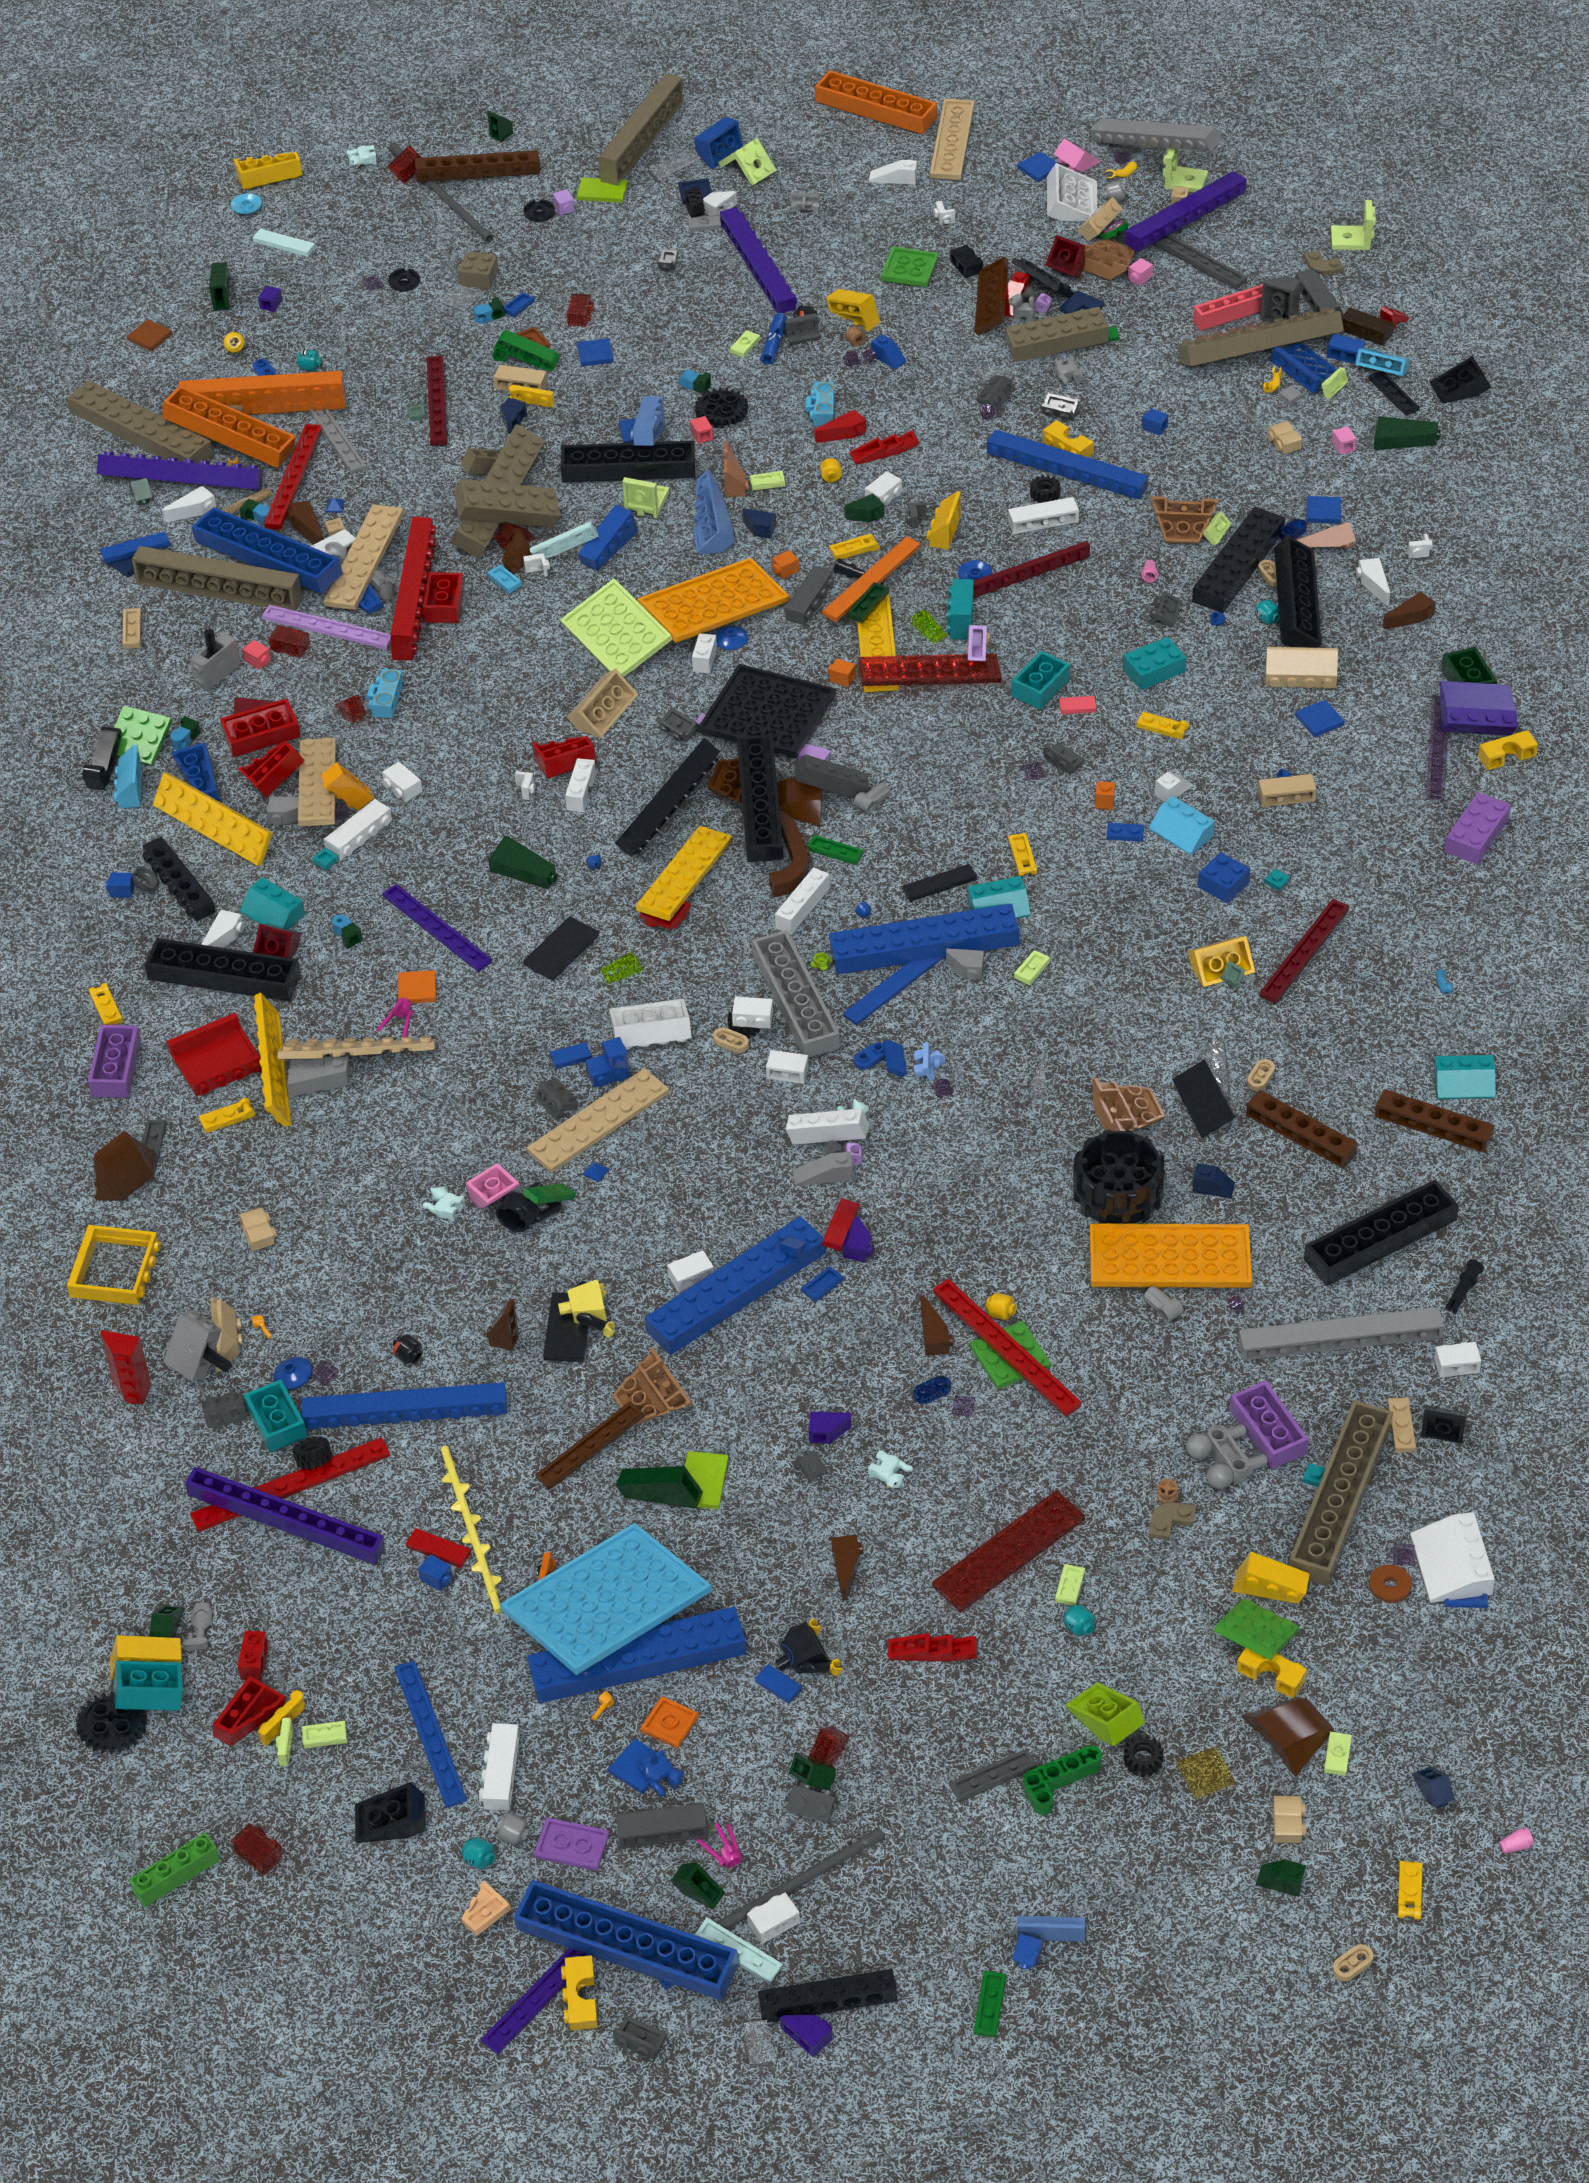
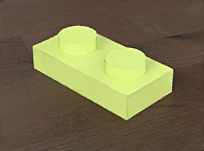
M1220 511L1211 520L1203 535L1215 546L1232 523Z
M1034 950L1014 973V978L1031 985L1050 963V957Z

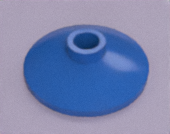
M979 560L967 561L958 569L960 579L977 580L992 574L990 565Z
M725 626L714 634L716 635L717 646L725 650L739 649L748 641L747 632L738 626Z
M303 1357L286 1359L275 1369L273 1380L275 1382L281 1379L287 1390L297 1389L310 1379L312 1366Z

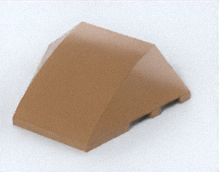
M1109 239L1094 242L1092 246L1083 244L1085 245V265L1083 270L1111 280L1127 270L1136 250Z
M1151 496L1165 543L1199 544L1219 499L1202 498V502L1168 500V497Z
M1093 1077V1108L1105 1131H1125V1129L1133 1131L1155 1124L1165 1118V1114L1152 1088L1128 1084L1126 1087L1117 1085L1115 1081H1110V1083L1100 1082L1099 1078Z
M653 1347L648 1351L649 1354L644 1361L638 1363V1368L635 1372L628 1376L612 1395L620 1408L631 1401L643 1413L644 1418L635 1425L693 1404Z

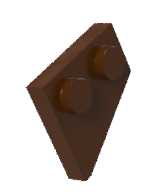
M519 528L513 530L514 536L512 541L508 542L506 553H504L502 558L505 568L512 574H515L524 566V556L532 555L530 553L531 547Z

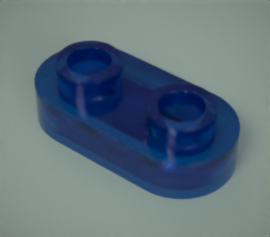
M1293 519L1280 529L1279 537L1283 539L1288 535L1296 540L1307 531V522L1302 519Z
M937 1376L921 1383L914 1388L913 1398L919 1404H928L950 1393L951 1381L945 1376Z

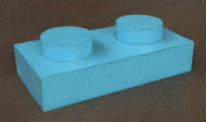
M501 564L487 572L488 578L508 594L522 587V581Z

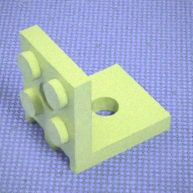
M758 138L718 162L720 167H723L736 159L752 186L777 171ZM754 161L759 164V168L754 166Z
M1167 148V155H1164L1163 164L1166 165L1163 169L1165 188L1183 187L1189 188V192H1196L1203 188L1208 176V170L1178 166V149Z
M1365 200L1363 226L1331 225L1332 249L1370 250L1376 224L1375 207L1372 206V200Z
M624 477L622 481L624 508L637 511V514L641 516L649 513L653 514V518H657L670 493L669 487Z

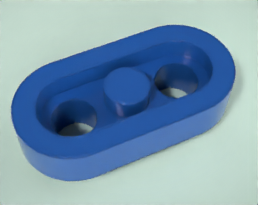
M258 359L253 363V369L258 376L276 375V371L267 360Z
M880 1042L873 1043L854 1056L855 1067L860 1070H866L886 1058L884 1044Z

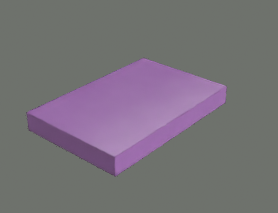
M546 1817L534 1852V1858L598 1871L610 1831Z

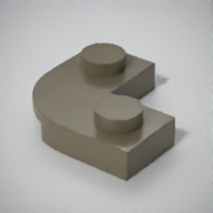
M1320 251L1304 253V259L1309 269L1322 272V275L1344 272L1340 258L1324 261Z
M1168 1502L1158 1506L1152 1513L1148 1538L1169 1540L1172 1523L1193 1526L1196 1505Z

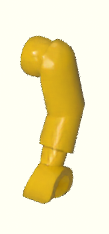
M1131 161L1123 169H1117L1116 171L1107 169L1105 172L1111 171L1112 175L1106 178L1110 179L1114 176L1128 177L1136 171L1137 163Z
M1276 367L1272 369V381L1263 384L1265 393L1270 394L1280 387L1283 375L1281 367L1277 373Z

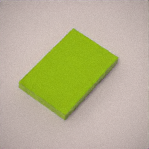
M582 177L577 200L623 203L628 180H621L617 186L601 182L600 178Z
M687 1452L685 1467L703 1491L697 1507L720 1509L729 1460L728 1455Z

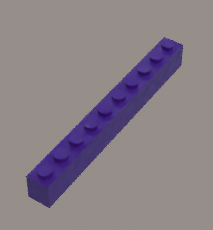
M1234 171L1127 229L1124 244L1137 252L1147 248L1243 194L1246 191L1247 179Z
M738 207L720 211L721 226L777 313H785L796 310V295L791 292L790 285L786 284L784 276L780 275L778 267H775L773 259L768 256L761 240L757 239L755 231L751 229L750 223L745 220L743 212H740Z
M104 451V455L98 454L97 474L262 489L263 470L258 469V466L248 465V468H242V464L232 463V467L226 466V463L216 462V465H210V461L202 460L198 464L194 463V460L184 459V462H178V458L170 457L166 461L162 460L160 456H152V459H146V455L136 454V457H130L128 453H120V456H114V452Z
M194 1466L185 1482L188 1496L371 1564H377L385 1549L382 1535Z

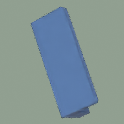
M1017 1916V1939L1020 1933H1025L1043 1940L1085 1941V1918Z

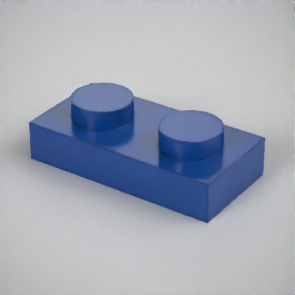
M1108 822L1106 840L1143 842L1144 825Z

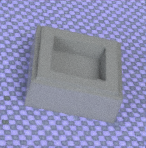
M1290 386L1280 391L1279 397L1290 405L1300 400L1302 393L1293 386Z

